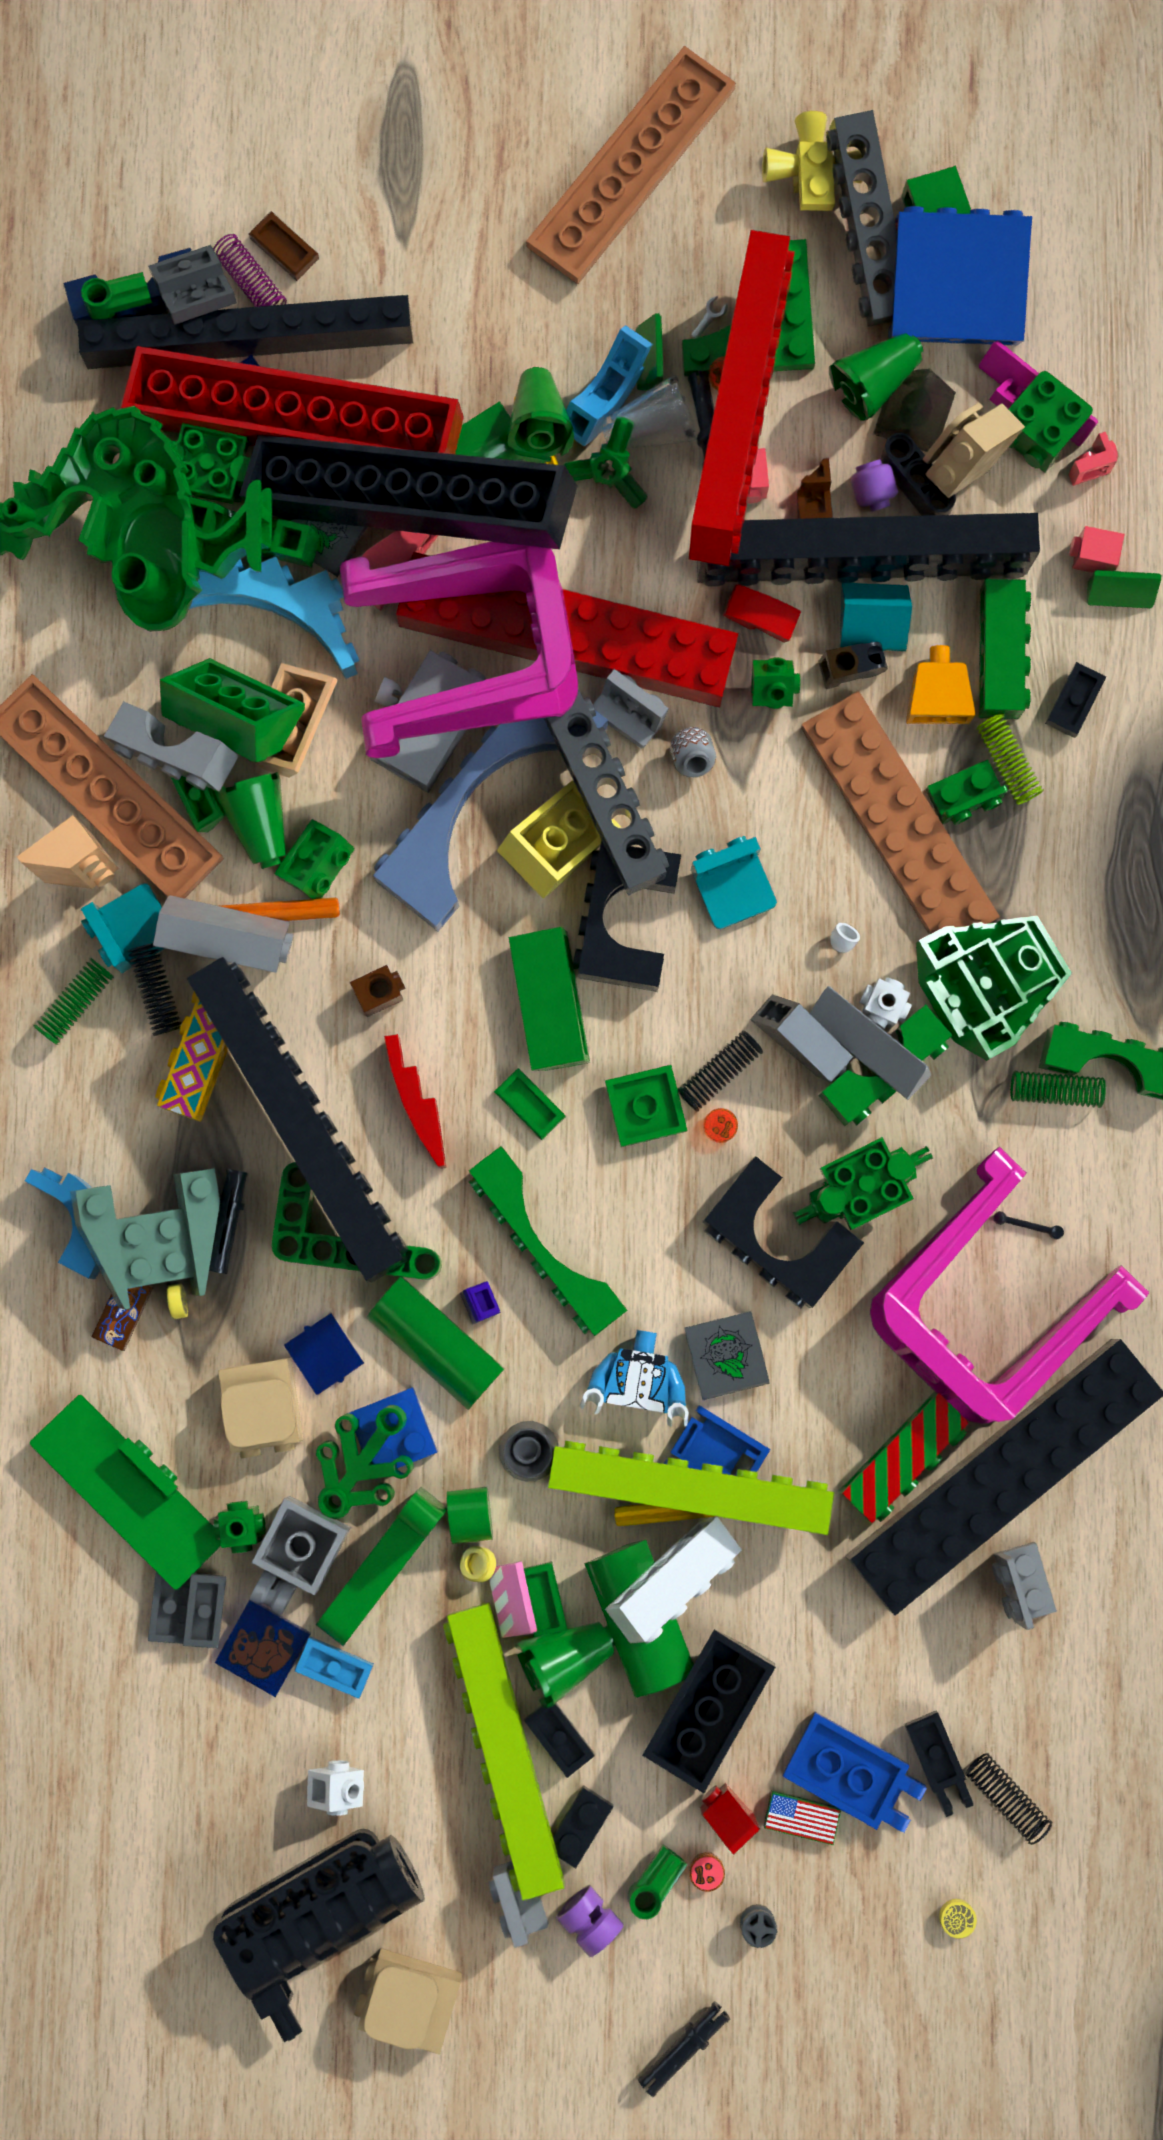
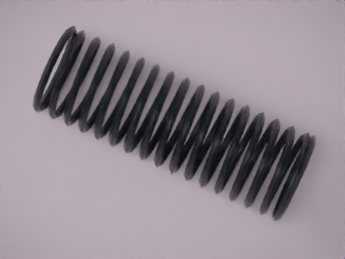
M153 943L130 949L127 952L130 953L129 957H134L130 962H136L131 967H139L134 969L133 972H141L136 974L135 977H143L136 981L137 983H143L138 988H145L139 993H147L141 996V998H149L143 1001V1003H152L144 1008H154L146 1012V1014H153L147 1019L158 1018L149 1023L150 1025L158 1024L151 1027L152 1030L160 1029L152 1033L153 1036L180 1029L181 1026L178 1025H181L182 1022L171 1023L179 1020V1016L169 1018L177 1015L178 1011L166 1013L176 1009V1006L164 1008L175 1003V1001L165 1002L173 999L174 996L160 998L172 993V991L157 993L170 988L169 985L158 987L168 983V980L156 982L166 978L167 975L151 978L166 971L151 972L164 967L163 964L149 967L162 962V960L144 963L161 956L157 954L144 957L159 951V949L142 952L156 947L153 946Z
M742 1030V1033H739V1037L735 1036V1040H731V1044L727 1043V1047H723V1051H719V1055L715 1054V1058H711V1062H707V1066L703 1065V1069H699V1073H695L696 1077L691 1076V1080H687V1084L684 1083L683 1087L678 1088L679 1094L695 1111L699 1112V1108L702 1109V1105L691 1095L686 1087L704 1105H706V1101L694 1090L691 1084L710 1101L708 1095L696 1084L695 1080L714 1098V1094L702 1083L698 1076L716 1094H718L717 1089L705 1078L703 1073L710 1078L718 1089L722 1090L720 1084L708 1073L706 1068L712 1072L724 1087H726V1083L713 1071L710 1065L730 1083L729 1078L716 1066L714 1061L721 1066L731 1079H734L732 1073L719 1061L718 1057L724 1061L736 1076H738V1072L724 1059L722 1054L729 1059L738 1071L742 1072L741 1067L727 1054L726 1050L732 1054L744 1069H746V1065L730 1047L748 1065H750V1061L744 1054L751 1061H754L753 1056L737 1039L742 1041L756 1058H758V1054L755 1050L763 1054L760 1045L746 1031ZM734 1043L740 1047L744 1054L736 1048Z
M989 1753L981 1755L969 1766L966 1776L968 1778L971 1777V1782L975 1781L974 1785L979 1786V1790H983L982 1794H987L986 1798L990 1799L991 1803H994V1807H998V1811H1002L1003 1816L1006 1815V1820H1010V1824H1014V1829L1018 1828L1017 1832H1022L1021 1836L1026 1837L1025 1840L1028 1841L1029 1845L1038 1843L1048 1834L1053 1822L1044 1815L1043 1811H1040L1039 1807H1036V1804L1032 1802L1031 1798H1028L1027 1794H1024L1023 1790H1020V1786H1016V1782L1012 1781V1778L1008 1777L1007 1773H1004V1769H1000V1765L993 1760ZM982 1761H984L974 1772L971 1773V1771H972L977 1765H979ZM987 1766L981 1774L974 1778L981 1769ZM991 1770L983 1780L977 1783L984 1774ZM994 1775L993 1778L986 1785L981 1787L987 1779ZM996 1779H998V1781H997L989 1790L986 1791V1789H987ZM1002 1783V1785H1001L992 1795H990V1793H991L999 1784ZM1007 1786V1788L1002 1792V1794L999 1795L996 1799H994V1797H995L1003 1788H1005V1787ZM1011 1790L1008 1796L999 1804H997L998 1801ZM1013 1795H1015V1796L1013 1797V1799H1012L1005 1807H1003L1002 1809H1000V1808L1002 1807V1805H1003L1010 1797H1012ZM1019 1799L1009 1811L1004 1813L1013 1802ZM1020 1804H1022V1806L1012 1816L1009 1817L1011 1812ZM1024 1808H1026L1023 1814L1020 1817H1018L1015 1821H1013L1016 1815L1019 1812H1021ZM1031 1811V1813L1029 1814V1816H1028L1022 1823H1020L1019 1825H1017V1823H1018L1027 1813H1029V1812ZM1035 1815V1817L1033 1818V1820H1032L1025 1828H1023L1022 1830H1020L1021 1827H1022L1031 1817H1033V1816ZM1039 1820L1038 1823L1028 1833L1024 1834L1026 1830L1034 1822ZM1049 1823V1826L1047 1830L1044 1832V1834L1036 1841L1031 1843V1840L1034 1839L1037 1835H1039V1833L1044 1829L1046 1824Z

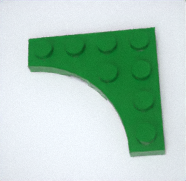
M806 239L790 240L789 251H795L789 293H787L784 319L781 323L779 345L775 354L774 371L809 370L815 367ZM732 324L706 336L682 340L684 377L689 376L693 372L696 373V376H699V371H706L710 375L712 365L717 360L725 358Z

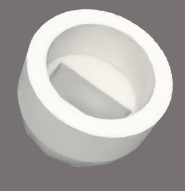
M384 677L374 702L383 706L397 704L399 700L392 694L402 695L400 686L395 681Z
M838 923L830 936L831 946L837 952H849L860 940V935L852 926Z

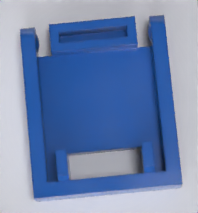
M699 1405L696 1411L702 1417H706L705 1422L701 1423L691 1417L670 1452L681 1460L689 1461L688 1468L701 1470L702 1463L723 1466L722 1474L730 1475L743 1453L754 1459L748 1471L758 1472L771 1449Z

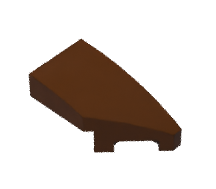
M824 458L820 462V466L810 476L806 475L801 480V487L797 491L798 519L833 518L829 458Z

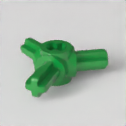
M617 417L608 443L602 444L599 452L592 453L590 459L565 462L563 465L567 468L574 481L593 478L595 483L606 484L609 488L615 486L629 505L636 509L647 500L648 496L629 473L632 467L629 465L628 460L630 453L626 449L634 428V422L625 417ZM608 460H610V461L613 462V463H612V468L614 469L613 471H611V470L608 469V468H609V463L607 462Z

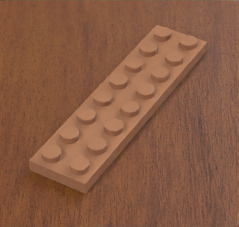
M683 46L526 240V247L576 284H579L734 92L736 82L689 48Z
M33 674L0 705V736L167 897L171 895L185 899L224 859L203 836Z
M859 691L801 725L802 731L929 935L947 926L964 927L981 922L988 924L1000 918Z

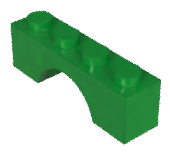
M189 498L193 521L204 533H214L236 513L213 502ZM279 518L272 520V544L269 549H261V556L277 557L281 561L312 568L320 535L308 525Z
M926 1004L895 1030L898 1042L921 1061L929 1055L935 1060L949 1048L945 1041L952 1036ZM847 1070L818 1096L844 1126L851 1121L857 1126L872 1113L868 1107L873 1102L879 1099L883 1104L897 1091L879 1076L866 1077Z
M1061 1021L1059 1025L1054 1024L1048 1028L1038 1068L1070 1076L1079 1073L1089 1060L1096 1058L1112 1059L1122 1064L1130 1072L1136 1085L1137 1094L1163 1100L1162 1047L1155 1051L1145 1048L1146 1043L1142 1041L1125 1039L1124 1043L1113 1040V1035L1104 1031L1092 1030V1034L1079 1031L1078 1025Z

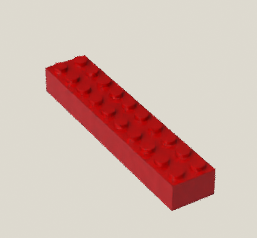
M755 230L750 231L691 524L689 560L729 566L731 553L738 554L742 524H744L747 499L748 494H750L753 478L752 473L757 459L758 442L764 422V411L768 402L769 385L773 376L775 354L779 345L781 323L784 319L787 293H789L795 251H789L791 236Z
M140 346L136 347L121 404V409L135 406L141 411V414L159 421L163 424L161 428L163 431L180 433L182 423L246 436L251 446H255L259 434L455 454L464 419L459 400L455 398Z
M413 552L411 560L428 557L429 555ZM562 589L576 672L607 679L615 669L622 675L630 676L640 688L720 708L739 633ZM504 591L400 602L398 605L396 617L401 628L536 661L538 658L527 596L522 591Z

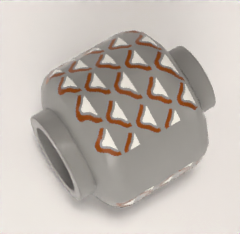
M698 727L685 728L675 734L671 740L670 752L675 769L681 775L699 777L708 773L715 765L716 752L711 736L705 730Z

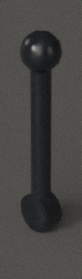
M1002 1211L996 1212L993 1217L994 1222L998 1225L1008 1223L1047 1233L1053 1239H1060L1064 1235V1230L1061 1226L1047 1227L1008 1217Z

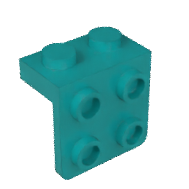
M746 836L736 838L727 843L728 848L715 852L714 848L708 849L696 855V861L692 862L691 873L716 929H724L769 911L777 904L773 890L758 857L761 848L756 837L748 840Z
M141 884L101 908L93 902L82 907L81 911L86 918L81 923L91 938L95 936L98 938L102 945L98 952L107 967L113 965L118 971L124 973L133 968L131 967L132 964L136 963L130 962L134 957H129L130 953L127 951L154 943L158 916L162 906L148 884ZM156 946V947L147 949V950L142 951V952L159 949V951L156 952V953H153V954L144 956V957H149V956H153V955L159 953L160 951L164 950L165 948L157 947V946Z

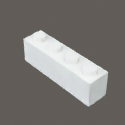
M718 1517L701 1519L605 1610L630 1643L645 1642L648 1644L661 1635L663 1632L661 1627L669 1619L674 1620L686 1611L687 1606L685 1604L693 1596L698 1597L711 1587L709 1581L717 1573L718 1575L723 1574L735 1564L733 1558L742 1549Z

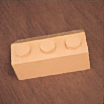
M281 663L271 687L305 703V710L282 750L267 757L264 761L252 763L264 771L278 772L279 775L288 778L299 772L337 683L335 677Z
M74 815L17 856L24 866L44 883L92 889L96 885L101 887L110 882L114 877L113 873L119 869L97 839Z

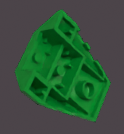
M1038 916L1006 919L988 924H983L982 922L973 923L970 926L964 927L947 926L916 942L918 983L942 1024L952 1034L951 1039L953 1042L986 1061L1011 1048L1019 1041L1023 1032L1035 1021L1039 1012L1051 1001L1072 974Z

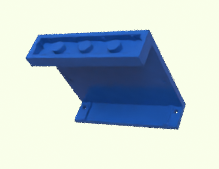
M909 206L904 208V212L899 211L895 217V223H898L894 299L892 324L888 329V339L906 333L910 337L914 335L920 342L992 345L995 341H999L1003 345L1018 346L1024 342L1032 216H1023V212L1020 210L1003 211V215H990V210L972 209L970 214H957L956 208L948 207L938 208L937 213L924 212V208L918 206Z

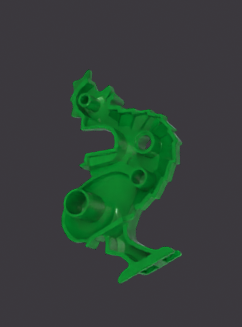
M135 406L119 410L112 407L99 414L92 412L80 428L75 427L67 448H61L53 466L48 465L42 475L30 469L28 483L13 482L14 498H8L4 503L0 502V556L11 552L19 560H24L31 548L33 539L43 536L50 537L52 532L63 524L81 505L87 501H92L78 540L88 547V556L100 563H112V581L115 585L117 601L123 612L137 626L149 632L166 631L185 619L192 600L202 591L198 583L200 579L199 571L223 579L233 569L238 560L247 555V561L252 570L261 572V549H269L272 544V491L270 488H265L261 492V481H252L247 488L245 502L235 515L214 533H204L193 521L189 500L192 494L185 475L189 472V469L176 452L175 448L177 445L161 431L163 424L141 414V411ZM120 453L118 460L113 464L114 457Z

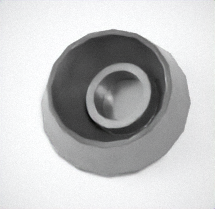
M522 1421L511 1426L503 1435L499 1446V1456L504 1469L513 1478L524 1482L538 1481L550 1474L554 1449L559 1444L554 1433L545 1425L535 1421Z

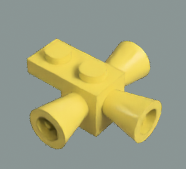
M820 111L803 112L795 118V125L800 140L795 154L766 147L763 152V182L793 177L794 192H799L800 210L833 211L835 206L832 168L836 161L832 151L828 150L827 142H824L827 116ZM859 150L847 152L852 159L858 160L862 158ZM856 180V181H854V183H859V184H861L862 181H861V180Z

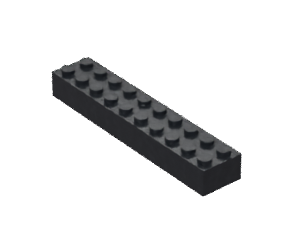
M258 434L239 496L245 501L246 491L250 483L254 480H260L261 492L265 488H270L272 491V516L560 549L578 485L564 465Z
M1038 513L744 520L738 554L731 553L729 566L697 561V583H705L707 586L717 587L724 585L725 582H738L739 585L751 586L757 584L758 581H771L775 585H785L791 583V580H805L807 584H819L829 579H838L840 583H853L858 579L871 578L873 582H886L891 580V578H904L905 581L915 582L923 580L924 577H937L938 580L949 581L956 579L957 576H970L974 580H983L991 575H1004L1006 579H1017L1029 572L1040 553Z
M221 957L187 977L192 989L365 1280L373 1283L406 1263L408 1260L404 1254L409 1251L407 1245L399 1233L396 1231L391 1233L386 1224L391 1222L388 1213L378 1201L373 1203L368 1195L374 1190L364 1174L360 1171L355 1173L351 1164L356 1162L347 1145L343 1141L337 1143L333 1135L338 1132L336 1126L325 1111L321 1113L318 1111L315 1105L319 1104L320 1100L312 1086L307 1081L303 1083L300 1081L298 1076L303 1073L302 1069L289 1051L284 1053L281 1049V1046L286 1043L276 1026L271 1021L265 1022L263 1017L268 1015V1012L258 996L256 997L253 991L247 992L246 988L251 984L242 969L238 967L236 962L229 964L224 957Z
M1110 1339L845 1556L886 1608L896 1616L1162 1398L1163 1390L1121 1339Z

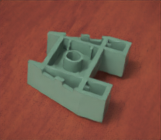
M215 1168L173 1174L178 1209L116 1219L111 1185L70 1191L75 1226L81 1237H83L95 1264L102 1273L107 1287L119 1308L124 1310L130 1309L127 1291L129 1288L190 1278L192 1295H205L220 1206Z

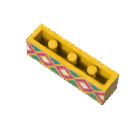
M193 992L191 1002L195 1004L191 1016H185L181 1024L179 1034L183 1036L179 1048L174 1047L169 1056L167 1066L171 1069L167 1079H162L159 1083L155 1098L159 1100L157 1103L158 1107L201 1122L228 1048L197 995Z

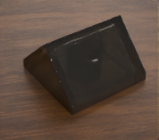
M931 369L914 370L883 404L873 435L888 439L895 433H904L911 437L921 450L928 452L943 433L956 392Z

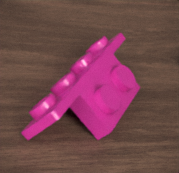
M995 341L979 364V368L1000 384L989 400L996 406L1003 404L1007 409L1012 406L1039 374L999 341ZM1091 415L1070 441L1077 446H1081L1098 424V419Z

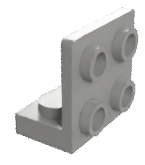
M1035 1542L994 1553L996 1563L992 1564V1569L997 1583L1003 1584L1007 1597L1002 1598V1603L1008 1619L1013 1618L1015 1623L1029 1630L1034 1628L1033 1618L1057 1612Z

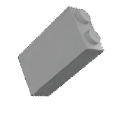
M430 650L397 704L486 680V677L473 668H469L467 671L456 665L458 663L457 660L445 652L437 654ZM466 730L399 739L400 751L397 755L385 758L370 757V759L429 793Z
M169 895L159 912L153 946L216 960L224 957L230 963L236 962L239 965L277 973L280 962H287L294 934L287 933L290 923L288 921Z

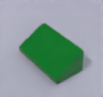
M655 313L638 325L635 330L636 333L653 344L642 365L645 368L637 381V389L640 391L661 390L663 384L662 316H660V313Z
M1096 570L1087 582V604L1091 606L1150 609L1155 604L1162 575L1160 573Z
M181 776L179 780L171 777L196 831L207 833L211 831L225 817L215 798L213 789L206 786L203 791L186 782V777Z

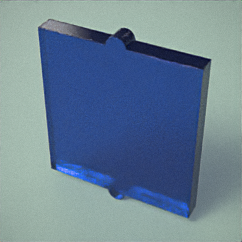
M332 1313L311 1327L305 1326L304 1332L284 1344V1347L316 1395L336 1382H344L346 1375L364 1364V1361Z

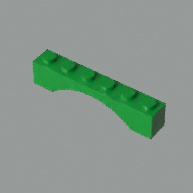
M502 1146L469 1170L473 1176L468 1181L480 1198L485 1194L494 1204L489 1208L491 1213L501 1225L507 1221L515 1231L510 1235L511 1239L521 1252L526 1249L531 1252L535 1260L530 1264L542 1279L549 1276L557 1286L552 1290V1293L563 1307L567 1304L573 1307L577 1315L572 1319L584 1334L591 1331L594 1336L628 1311L607 1283L589 1279L570 1270L556 1260L542 1245L531 1227L525 1210L523 1174Z

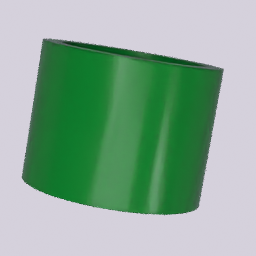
M479 1487L447 1491V1511L452 1544L493 1540L488 1488Z

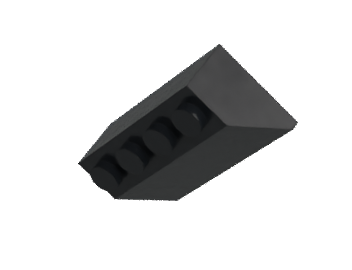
M714 1629L642 1755L700 1792L705 1793L775 1670V1663L745 1644Z

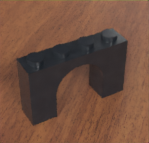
M601 841L600 850H593L590 870H594L596 873L594 883L587 882L584 903H590L588 916H581L578 935L584 936L582 949L576 948L573 968L579 969L578 979L658 992L664 954L625 947L617 943L608 934L604 926L603 912L607 903L614 895L625 890ZM630 846L626 850L627 854L633 859H639L645 855V850L640 847ZM664 852L669 863V867L665 868L667 871L665 879L644 889L675 894L681 854Z
M755 1156L703 1220V1223L708 1226L705 1229V1233L719 1244L725 1240L733 1246L734 1250L731 1253L745 1265H748L750 1262L754 1263L761 1269L758 1275L773 1287L779 1283L788 1291L785 1297L797 1307L802 1309L806 1305L808 1308H813L864 1242L836 1221L829 1227L813 1249L806 1256L798 1260L784 1261L767 1254L756 1239L754 1219L761 1204L783 1177Z

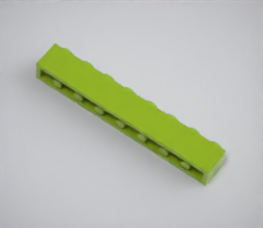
M565 1441L564 1447L555 1446L548 1486L551 1489L829 1535L835 1492L827 1491L828 1484L807 1480L806 1487L792 1485L793 1478L772 1475L770 1482L758 1480V1472L737 1469L736 1476L722 1474L723 1466L702 1463L701 1470L688 1468L689 1461L668 1458L667 1464L653 1462L654 1455L633 1452L632 1459L619 1457L620 1449L599 1446L598 1453L585 1451L586 1444Z
M490 1602L449 1613L447 1615L448 1622L443 1624L448 1644L454 1643L458 1657L452 1658L457 1679L464 1678L467 1692L462 1693L463 1704L467 1714L473 1713L476 1727L471 1728L472 1738L476 1750L482 1748L486 1762L480 1764L485 1785L492 1784L495 1798L490 1799V1805L495 1821L499 1819L502 1821L504 1833L500 1834L499 1838L504 1856L511 1855L514 1869L509 1870V1876L513 1891H520L522 1900H527L564 1889L565 1880Z

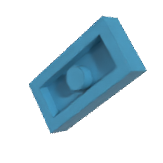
M310 1636L295 1672L360 1699L374 1663Z

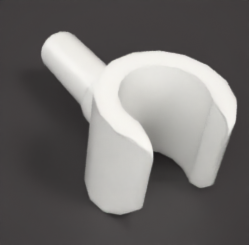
M719 296L710 298L706 304L707 313L691 336L693 338L700 337L715 317L723 316L727 312L728 303L717 313L713 310V303Z

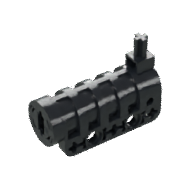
M359 1829L227 1906L222 1919L218 1922L213 1932V1940L236 1985L244 1996L252 2001L261 2020L270 2016L283 2042L291 2041L303 2030L289 2006L294 1994L287 1981L425 1900V1896L418 1875L398 1840L393 1835H390L379 1841L374 1832L368 1829ZM337 1859L340 1860L341 1867H340L339 1864L336 1862ZM323 1869H330L335 1874H328ZM317 1876L322 1881L321 1883H318ZM276 1896V1898H277V1903L275 1902V1900H274L272 1897ZM261 1905L268 1907L270 1910L264 1909ZM224 1933L226 1934L227 1939H224L222 1937Z

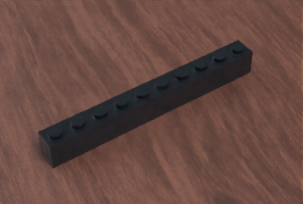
M408 295L222 309L175 325L169 314L77 321L79 353L87 369L132 366L137 346L213 359L413 343Z

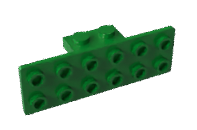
M82 1395L74 1398L30 1441V1446L174 1590H178L221 1547V1540H215L213 1525L178 1491V1486L174 1483L178 1479L177 1476L164 1464L158 1467L150 1459L153 1455L152 1451L141 1440L138 1439L134 1443L129 1437L125 1439Z

